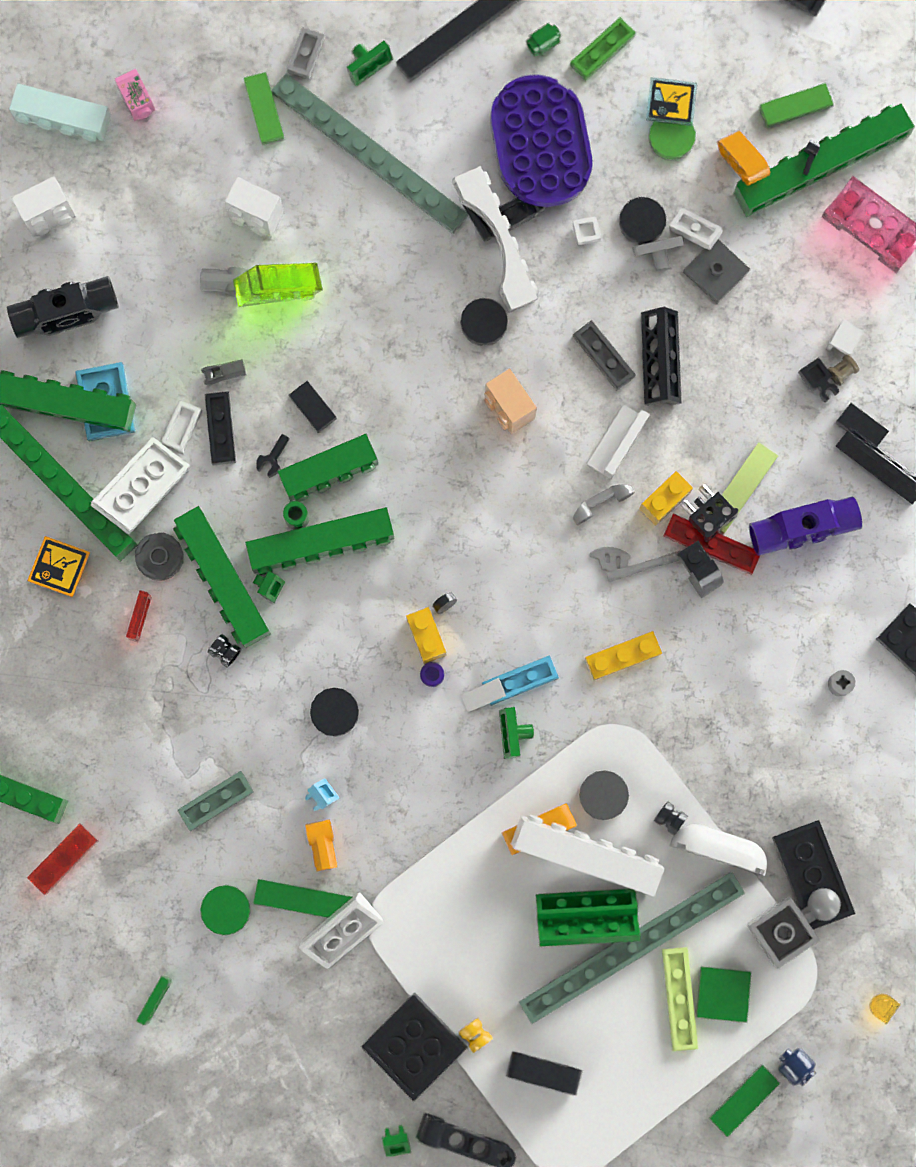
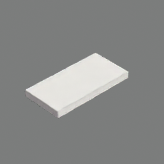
M152 437L93 499L91 506L129 535L188 472L190 465Z

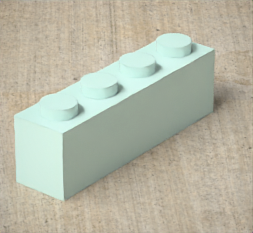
M17 83L9 108L15 120L20 123H35L46 130L51 128L58 129L61 133L73 136V134L81 135L84 139L92 142L96 140L104 141L111 119L107 106Z

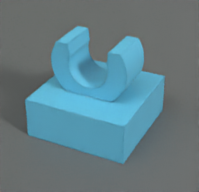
M325 778L312 785L307 790L309 794L305 797L306 800L313 798L316 801L317 805L313 808L314 811L322 810L339 799V796Z

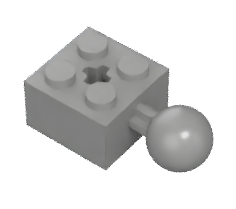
M821 888L810 895L808 906L800 911L792 898L787 897L746 925L774 967L780 968L820 941L809 924L815 919L822 921L833 919L839 913L840 899L834 891ZM779 927L788 928L786 938L777 936Z

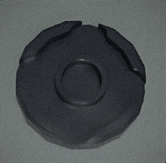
M637 197L624 205L620 213L619 226L622 234L628 240L640 244L651 243L662 235L666 226V214L663 207L657 201L649 197Z
M480 298L473 300L462 312V332L469 341L476 345L495 344L502 339L507 330L508 318L506 311L500 303L493 299Z
M333 687L325 689L316 695L311 703L310 715L312 723L318 731L327 736L337 737L348 733L354 728L358 721L359 709L357 701L352 694L344 689Z

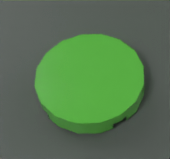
M656 119L649 131V143L658 156L664 159L676 160L691 151L695 143L696 132L691 121L681 122Z

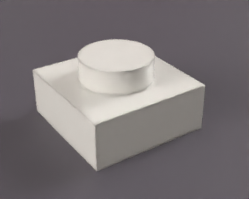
M596 216L573 221L577 246L601 241Z

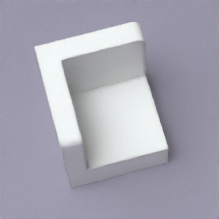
M843 319L826 350L831 351L834 347L847 355H851L864 330Z

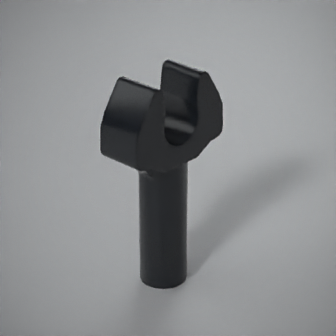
M281 434L269 455H259L256 461L258 472L261 471L264 464L270 463L272 466L267 473L268 477L271 478L278 474L277 471L281 468L278 465L277 459L288 443L289 437Z

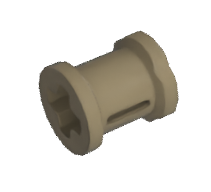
M845 355L840 363L834 367H829L828 370L833 376L831 378L832 381L841 386L844 380L852 373L856 374L859 372V367L851 356Z

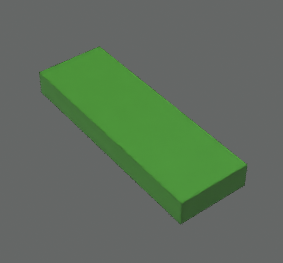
M619 17L570 62V66L585 81L588 80L636 36V32Z
M266 72L244 77L262 145L283 140L284 134Z
M824 83L762 103L759 108L766 127L769 128L831 108L834 103L828 87Z

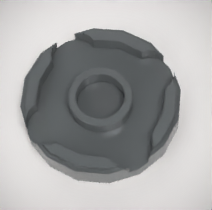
M158 532L145 536L138 543L135 550V561L138 569L145 577L154 581H164L172 578L180 571L184 553L180 543L173 536L164 532Z
M604 770L594 772L585 779L581 785L579 796L581 805L586 813L596 819L608 820L615 818L623 812L628 803L629 792L623 778L614 772Z

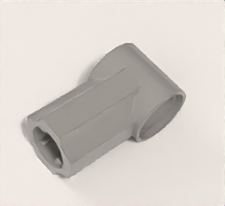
M230 267L227 270L202 268L200 289L225 292L232 296H245L247 294L249 271L241 267Z

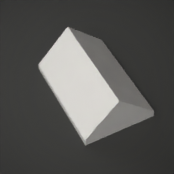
M359 892L302 940L299 948L303 953L329 969L384 923V921Z

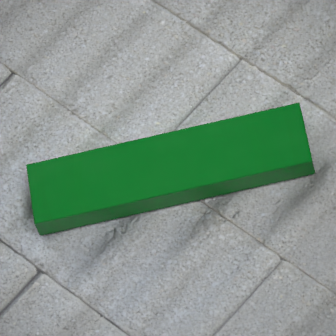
M258 879L253 904L329 918L353 897Z

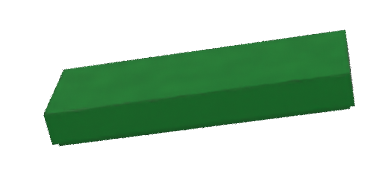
M761 1064L709 1119L728 1137L781 1083Z

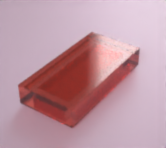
M139 590L126 635L129 640L135 642L140 640L152 598L148 592Z

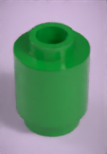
M547 23L530 34L525 42L534 56L538 54L543 55L560 44L559 38L561 33L556 25L551 26V24Z

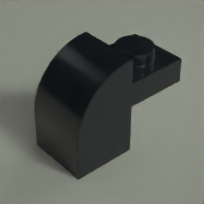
M696 541L677 554L690 574L688 577L689 581L701 598L724 583L719 568L714 560L710 559L699 541Z

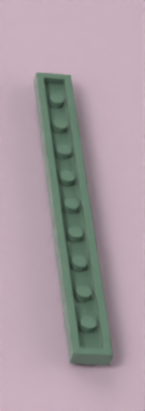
M287 73L272 89L273 95L451 233H454L468 217L466 211Z
M733 872L728 873L640 927V941L615 942L519 1001V1004L531 1024L535 1023L745 894Z

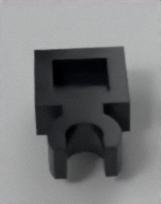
M819 357L799 370V375L811 391L817 388L820 390L819 395L823 402L826 403L829 400V397L826 395L827 390H831L835 396L839 393L838 387L835 384L829 383L828 380L833 376Z

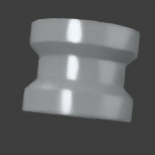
M841 670L830 676L828 688L832 694L844 696L853 691L856 681L852 673Z

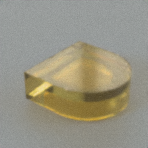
M877 994L871 999L869 1008L873 1016L887 1025L901 1004L889 995Z

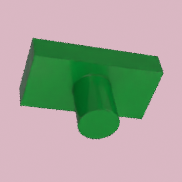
M382 41L368 51L363 44L356 45L352 50V54L357 60L348 65L347 70L351 81L358 86L394 60L390 46L385 41Z
M507 707L499 710L504 759H511L520 756L519 740L533 739L534 728L532 724L517 725L515 707Z

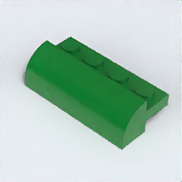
M634 889L536 894L539 947L640 941L638 906Z

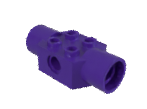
M853 496L836 501L827 499L781 511L769 518L749 523V534L754 551L757 556L787 549V546H789V550L802 547L803 543L810 540L815 544L827 540L826 537L837 536L862 529V516L858 503ZM802 523L806 524L809 529L803 527Z

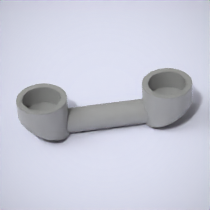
M613 485L584 501L575 512L573 520L576 525H579L593 516L590 511L591 508L613 496L616 497L618 502H621L632 496L635 491L631 485Z

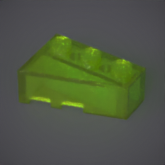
M317 263L255 265L233 279L238 307L280 301L288 302L294 299L307 301L314 299V295L323 290Z

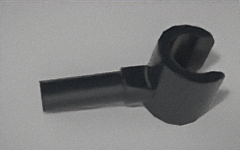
M812 140L808 142L804 149V152L809 154L802 173L808 176L812 162L820 149L819 144Z

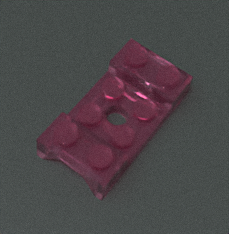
M854 176L851 177L840 194L821 216L839 231L841 229L845 230L879 256L877 260L896 274L916 250V222ZM870 219H879L882 227L873 228L870 225Z

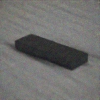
M229 391L205 394L212 465L236 463Z

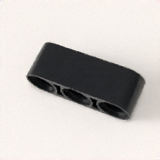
M512 1051L506 1077L570 1095H577L583 1070Z

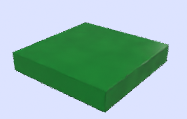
M700 966L696 1017L747 1023L751 972Z

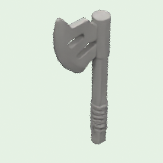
M603 547L594 550L589 556L599 560L601 568L608 571L606 575L608 581L611 582L641 571L679 561L680 559L677 554L681 551L669 553L668 555L666 554L665 556L663 555L632 566H628L630 554L619 548ZM605 554L610 556V563H606ZM616 557H620V569H617L615 564Z

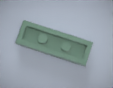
M239 771L177 811L189 831H193L251 795L254 791L242 771Z

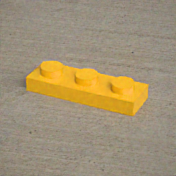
M654 631L589 655L585 657L593 680H597L662 654Z

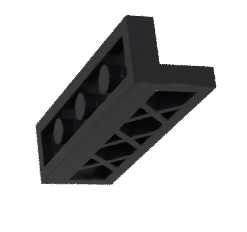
M664 306L641 312L644 404L648 406L663 402L672 405L681 404L678 311ZM657 315V323L651 329L649 327V317ZM656 338L658 340V346L655 349V351L652 352L650 350V344L653 341V339ZM657 361L659 369L653 375L651 373V366ZM657 384L660 396L652 398V389Z
M851 426L837 443L836 447L909 503L913 504L916 501V475Z

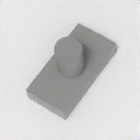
M678 236L633 247L634 257L652 253L656 270L670 267L666 250L683 246V238Z

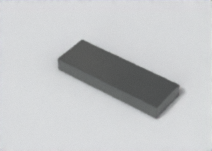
M592 320L573 334L574 339L616 391L636 376Z

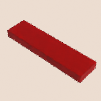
M676 514L672 515L663 537L686 547L699 541L709 557L750 575L753 574L760 556L756 555L754 548L720 533L709 542H705L704 537L689 520Z

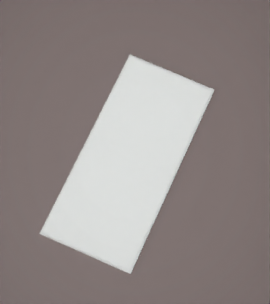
M497 678L465 692L461 696L467 711L471 712L505 697L506 694L500 679Z

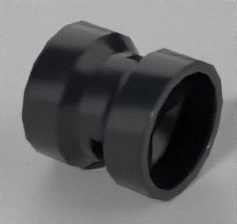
M221 634L212 643L207 653L212 657L219 658L221 664L228 668L238 657L242 649L236 644L232 645L229 639Z
M667 801L655 817L654 822L658 825L666 824L667 831L674 836L686 821L688 815L682 811H674V805Z

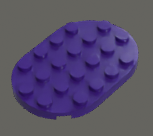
M544 75L522 76L507 83L504 89L495 97L490 114V125L498 169L505 186L517 198L535 206L553 207L573 200L586 187L593 165L584 112L578 97L570 88L568 90L559 84L557 79Z

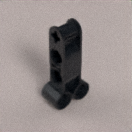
M423 1114L416 1134V1138L419 1139L418 1142L436 1149L443 1148L494 1167H512L514 1165L516 1155L508 1144L447 1123L444 1119L435 1115ZM454 1133H460L462 1136L460 1143L457 1145L449 1143V1139ZM479 1141L485 1142L483 1152L479 1154L473 1152L475 1143ZM505 1151L508 1157L500 1160L498 1154H503Z

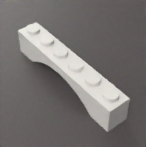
M480 166L454 177L452 184L461 204L477 213L488 224L498 241L503 262L502 282L499 292L508 313L533 303L538 299L536 296L538 294L537 286L534 281L530 282L527 263L524 259H520L517 252L519 251L518 242L515 237L511 238L508 231L510 229L508 219L505 215H501L498 208L501 206L496 193L492 194L489 185H491L489 175L486 171L483 172Z

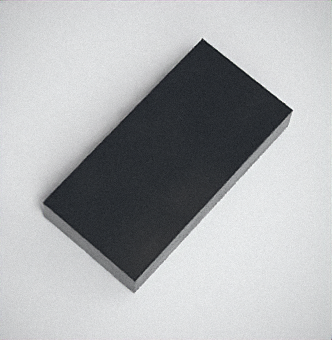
M308 381L289 394L290 399L318 433L337 419Z
M853 403L848 405L835 422L846 431L852 426L877 446L889 432V430Z

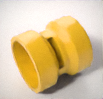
M476 1018L458 1032L462 1039L468 1041L469 1049L472 1053H475L493 1039L489 1032L484 1031L479 1018Z

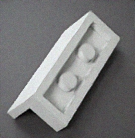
M623 405L587 465L612 479L646 424L650 414L643 410L637 413Z

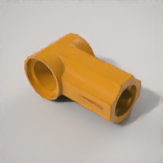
M330 819L305 824L308 842L312 846L316 871L338 867Z

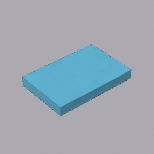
M122 362L75 371L77 385L83 386L86 391L92 392L93 388L107 391V395L116 396V393L129 395ZM132 421L130 432L84 423L88 441L135 433L134 421Z

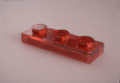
M79 824L27 878L44 895H47L99 840L82 824Z

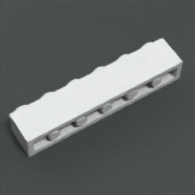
M529 815L528 818L520 817L511 842L514 849L655 896L665 869L658 863L659 859L646 854L644 858L636 856V851L626 847H622L621 850L613 848V843L603 839H599L598 842L590 840L588 834L580 831H575V834L566 832V827L557 823H552L551 826L543 824V819L533 815Z

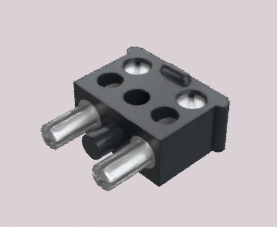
M703 484L699 487V491L708 501L705 502L699 496L694 501L699 507L697 510L687 500L681 503V507L690 515L689 522L704 537V541L709 542L737 517L738 508H734L719 492L714 495ZM716 503H719V504H721L722 506L718 507V506H716L715 504H716Z

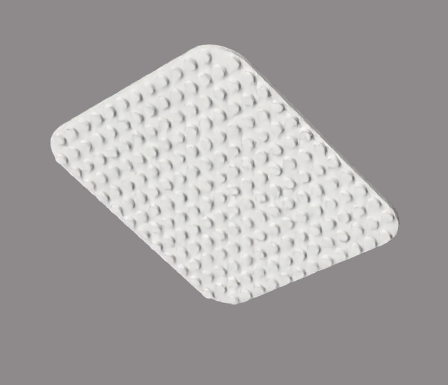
M622 724L600 725L585 732L386 885L372 904V907L384 921V923L370 933V939L376 952L407 994L411 997L416 993L468 1047L457 1058V1061L538 1167H604L797 1014L810 1000L817 981V964L811 947L780 968H776L746 925L777 904L754 873L670 846L673 835L667 831L666 824L658 825L654 822L655 817L667 801L674 805V811H682L688 815L681 828L690 824H699L718 831L721 830L654 744L640 731ZM606 770L614 772L623 778L628 786L629 799L627 806L621 814L613 819L600 820L593 818L585 812L581 805L579 796L581 785L588 776L597 771ZM567 803L577 826L566 832L575 834V831H580L588 834L590 840L598 842L599 839H603L613 843V848L621 850L622 847H626L636 851V856L644 858L646 854L659 859L658 863L665 869L655 896L636 891L639 928L728 873L733 872L745 894L531 1024L519 1001L614 944L597 943L539 947L536 894L630 888L522 851L511 855L502 832L517 826L521 816L526 818L529 815L539 816ZM779 927L777 936L786 938L788 928ZM688 947L698 1049L672 1051L662 949ZM700 966L751 972L747 1023L696 1017ZM479 1018L482 1022V1028L484 1031L489 1032L493 1039L481 1049L472 1053L469 1049L468 1041L462 1039L458 1032L470 1022ZM512 1051L583 1070L577 1095H570L506 1077Z

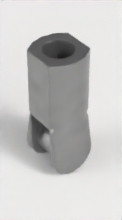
M243 359L207 366L201 369V372L205 374V385L247 375ZM221 370V375L215 377L214 371Z

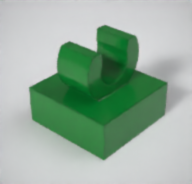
M268 571L265 578L257 574L253 584L259 587L257 593L275 603L285 581L278 575Z
M399 1125V1134L391 1135L389 1128L385 1129L386 1137H382L386 1158L411 1153L407 1133L404 1132L402 1125Z

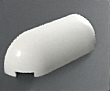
M690 824L680 828L671 840V847L762 876L766 874L767 859L765 853L756 843L699 824Z

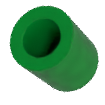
M292 501L284 507L283 517L289 528L295 530L308 525L309 514L303 503Z

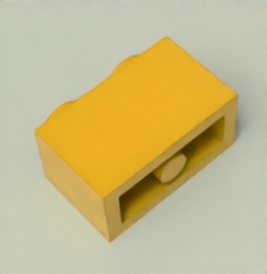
M675 471L641 504L639 509L656 526L691 493L693 487Z
M429 607L406 615L423 663L426 664L447 656Z

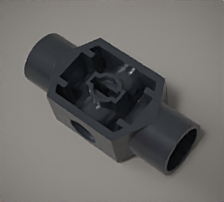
M109 276L86 283L66 282L60 288L54 290L43 289L29 300L7 306V313L17 338L31 334L51 336L94 323L102 313L117 309L119 305Z

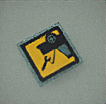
M651 77L646 121L693 126L697 83Z

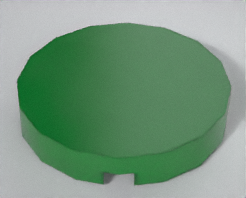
M224 885L215 887L207 893L202 900L200 911L201 918L209 930L220 935H230L243 929L249 920L251 909L244 892L237 887Z

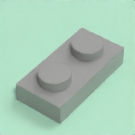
M302 27L287 66V73L310 79L325 39L324 34Z

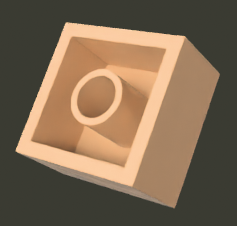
M510 368L486 383L484 393L486 398L484 402L490 411H496L499 416L497 421L504 431L508 429L513 434L535 419L537 407Z

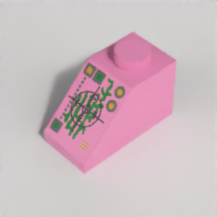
M136 68L115 78L120 94L134 121L145 119L155 111Z

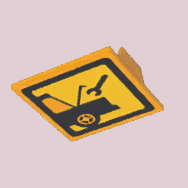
M45 536L27 581L73 597L90 552Z

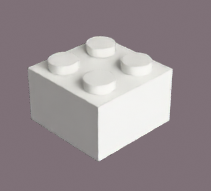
M55 176L11 197L33 237L37 235L43 236L51 228L57 225H65L71 221V218L75 217Z
M239 177L236 178L224 201L231 218L230 220L239 226L247 225L252 228L251 230L260 236L266 234L272 237L284 214L279 196Z

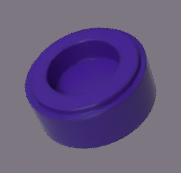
M435 662L426 663L420 671L421 681L428 687L440 685L444 680L442 666Z

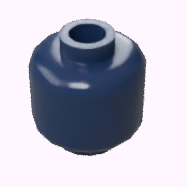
M788 1048L779 1057V1060L782 1062L778 1068L779 1072L793 1086L799 1084L804 1086L816 1074L814 1070L815 1062L801 1048H796L794 1051Z

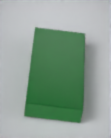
M165 975L160 977L136 1020L142 1025L149 1024L170 987L172 979Z

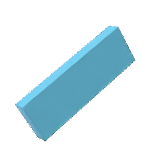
M549 655L484 681L482 685L497 678L500 679L506 696L491 702L490 705L492 706L559 679Z

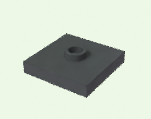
M718 239L710 250L705 248L683 270V273L715 303H718L750 271V268Z

